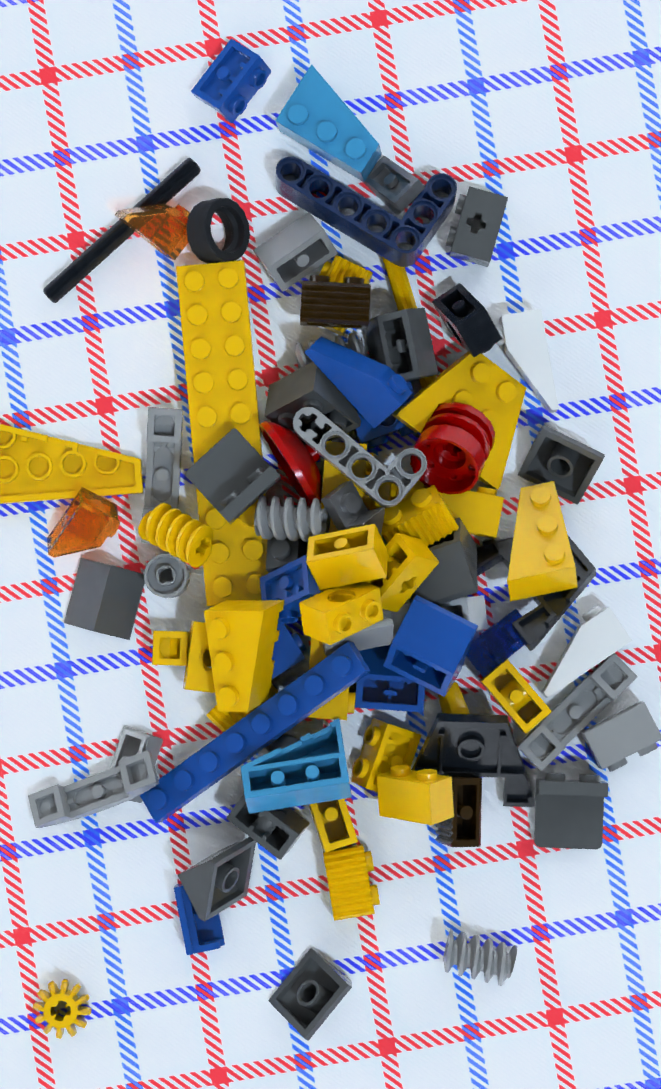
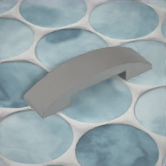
M148 407L147 459L142 518L146 513L162 503L171 505L172 509H178L183 409ZM141 539V543H149V541Z
M613 653L577 685L517 746L518 749L541 772L566 748L565 746L611 701H614L638 676L616 653Z
M147 750L118 761L119 766L69 785L61 786L57 784L28 795L35 828L48 827L83 818L117 806L150 790L159 784L151 751Z

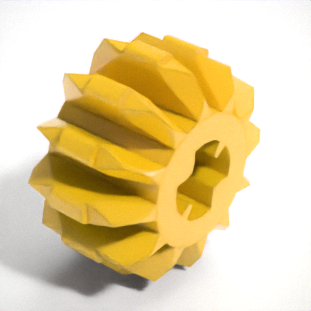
M68 979L62 980L60 990L54 981L49 982L48 989L50 993L42 989L37 993L38 997L44 1002H35L33 1004L34 1010L43 1012L35 1018V1022L38 1024L46 1020L48 1024L43 1032L48 1034L55 1027L56 1038L59 1039L63 1037L64 1028H66L71 1037L77 1033L75 1024L85 1028L87 1021L81 1015H90L92 1012V1008L81 1006V1004L86 1003L90 999L89 994H84L80 997L76 995L82 987L79 983L73 987L72 991L68 990ZM60 1001L66 1002L65 1007L70 1006L71 1008L65 1016L58 1015L60 1010L55 1011L54 1009Z

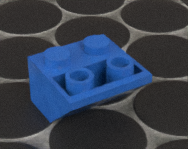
M416 595L391 643L383 666L445 697L462 669L478 625Z
M391 644L359 651L371 672L356 682L355 708L424 712L425 687L383 666Z

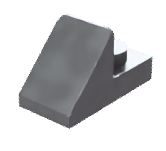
M383 156L376 163L365 182H363L397 215L425 189V186L418 178L386 156Z
M352 480L342 483L321 499L338 531L375 524L381 535L385 508L380 507L368 510Z

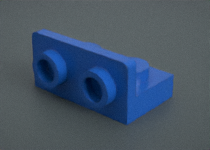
M231 38L191 92L197 99L218 111L226 121L233 123L245 111L247 104L256 92L264 86L271 74V69L258 54Z
M307 555L260 577L261 600H285L283 611L279 613L278 623L291 624L297 622L298 618L301 617L299 602L323 592L319 590L306 563Z

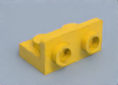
M373 718L371 724L365 730L364 744L360 756L354 762L351 781L366 789L378 792L377 776L389 772L390 767L395 765L411 766L422 735Z

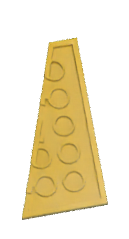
M0 424V504L144 493L142 463L139 458Z

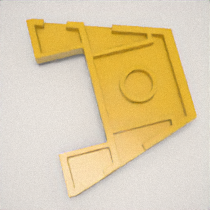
M467 351L440 373L435 381L418 391L414 398L404 406H400L395 410L392 416L415 433H421L437 406L443 403L458 402L470 405L481 411L491 421L495 431V442L489 457L485 461L479 480L491 489L498 490L501 486L526 387L483 354L473 357Z

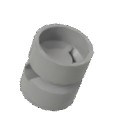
M162 553L154 556L147 563L144 569V581L147 588L153 594L162 598H175L187 590L190 583V571L187 564L179 558Z

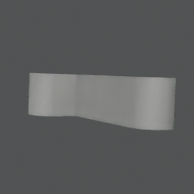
M313 407L301 408L293 418V428L296 435L382 507L390 508L400 503L422 477L427 468L426 456L416 448L404 449L386 468L330 419ZM313 416L316 418L315 426L321 432H323L325 426L331 430L322 436L319 444H316L314 440L318 438V435L311 429H307L305 432L302 431L303 424L300 420L301 418L310 419ZM333 437L340 438L345 443L344 452L337 456L329 454L325 449L326 442ZM409 455L417 457L421 464L420 470L414 474L404 472L401 467V461L404 457ZM357 460L368 461L372 467L371 474L365 478L356 477L352 472L353 463ZM385 482L394 483L398 488V496L391 501L382 499L378 492L381 484Z

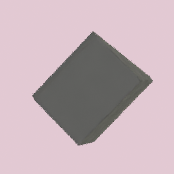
M543 425L538 431L518 472V476L534 484L554 481L557 494L578 505L600 467L605 454Z
M81 558L64 623L130 640L145 584L144 574Z
M247 837L217 851L178 874L199 919L207 921L247 896L256 841L251 837Z
M310 948L268 1001L304 1039L309 1041L350 991L352 981L314 949Z

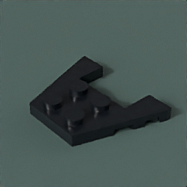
M569 536L568 539L576 567L578 588L532 597L538 606L512 622L513 631L529 651L535 649L596 576L594 565ZM513 537L501 541H496L495 539L484 541L483 546L477 547V576L499 562H503L509 569Z
M437 714L411 770L434 769L437 770V774L445 776L504 778L503 806L534 807L533 792L507 715Z

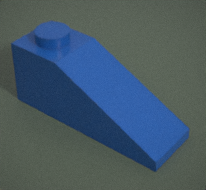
M322 336L305 351V354L373 428H376L397 410L413 393L408 388L405 379L396 374L390 367Z

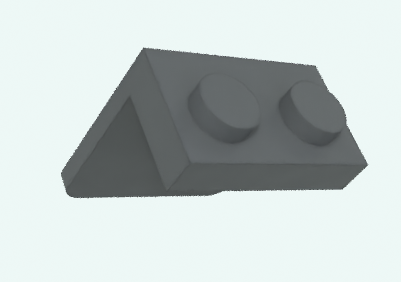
M545 773V779H536L534 843L538 847L595 850L601 848L603 842L604 797H608V783L600 781V775L579 774V780H565L566 774Z

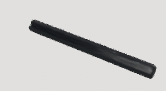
M187 158L43 289L47 298L53 303H57L191 182L201 171L198 164L191 158Z

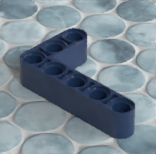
M285 157L276 166V190L282 197L400 267L411 266L418 260L452 211L457 193V183L454 178L445 173L433 175L425 184V189L416 197L402 219H399L299 158ZM286 175H295L298 177V179L294 181H288L283 177ZM321 191L325 193L326 196L323 198H316L312 195V193ZM437 191L445 192L448 196L440 198L434 195L433 193ZM349 208L352 209L355 213L352 215H344L340 211L342 209ZM418 217H426L430 220V222L422 224L416 221L415 219ZM373 225H377L382 227L384 230L381 232H373L368 228ZM399 243H408L412 248L403 250L397 245Z

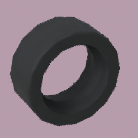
M229 198L202 201L195 205L188 215L186 225L187 240L191 250L199 260L208 264L236 261L243 256L248 247L250 230L245 212L237 202ZM214 213H217L225 227L226 239L222 250L215 244L211 234V221Z

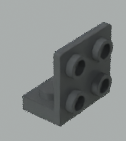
M235 428L228 432L185 472V476L230 525L254 504L261 495L266 493L281 479L280 474L263 459Z

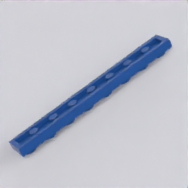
M354 642L345 643L161 777L159 784L141 794L140 797L155 823L166 820L371 672Z

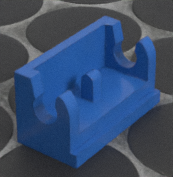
M182 883L176 884L174 892L186 954L192 955L219 949L221 946H224L225 940L219 913L207 921L199 919Z

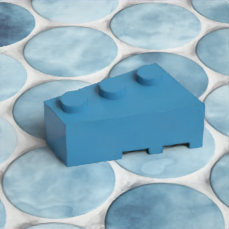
M311 64L275 120L277 127L281 133L362 182H365L382 155L380 145Z
M339 718L330 722V726L312 735L308 733L300 737V741L283 749L279 747L241 766L244 795L249 814L352 798Z

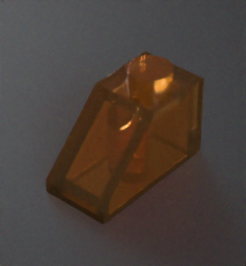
M166 204L121 209L115 214L119 220L170 259L176 260L188 244L186 225L190 212L179 204L175 208Z
M81 487L47 537L48 555L55 558L101 547L107 537L112 538L120 525L117 505Z

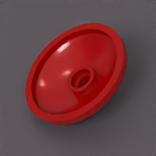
M264 421L259 424L266 443L300 498H306L308 508L311 507L314 498L319 499L321 504L322 479L318 466L315 463L321 459L319 454L307 444L304 445L301 439L291 430L270 421Z

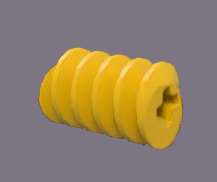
M167 503L159 504L152 511L146 513L140 521L138 533L141 539L149 541L150 544L169 552L170 555L189 563L192 567L202 566L211 554L212 528L205 524L202 525L201 521L192 519L188 514H182L179 509H172L171 505Z

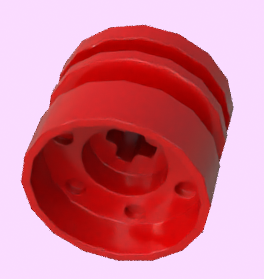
M452 402L443 403L438 406L430 419H428L414 445V448L423 452L427 460V468L419 480L427 487L435 485L439 492L449 495L462 494L472 489L481 475L485 461L489 457L495 442V431L491 421L481 411L467 404ZM411 456L410 465L413 472L417 473L421 467L420 461L417 457Z

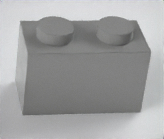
M309 212L253 250L268 275L282 292L338 254L325 230Z
M642 701L581 731L598 768L602 770L608 768L609 772L628 763L626 757L638 752L639 756H643L658 748L656 742L661 740V733L645 702Z

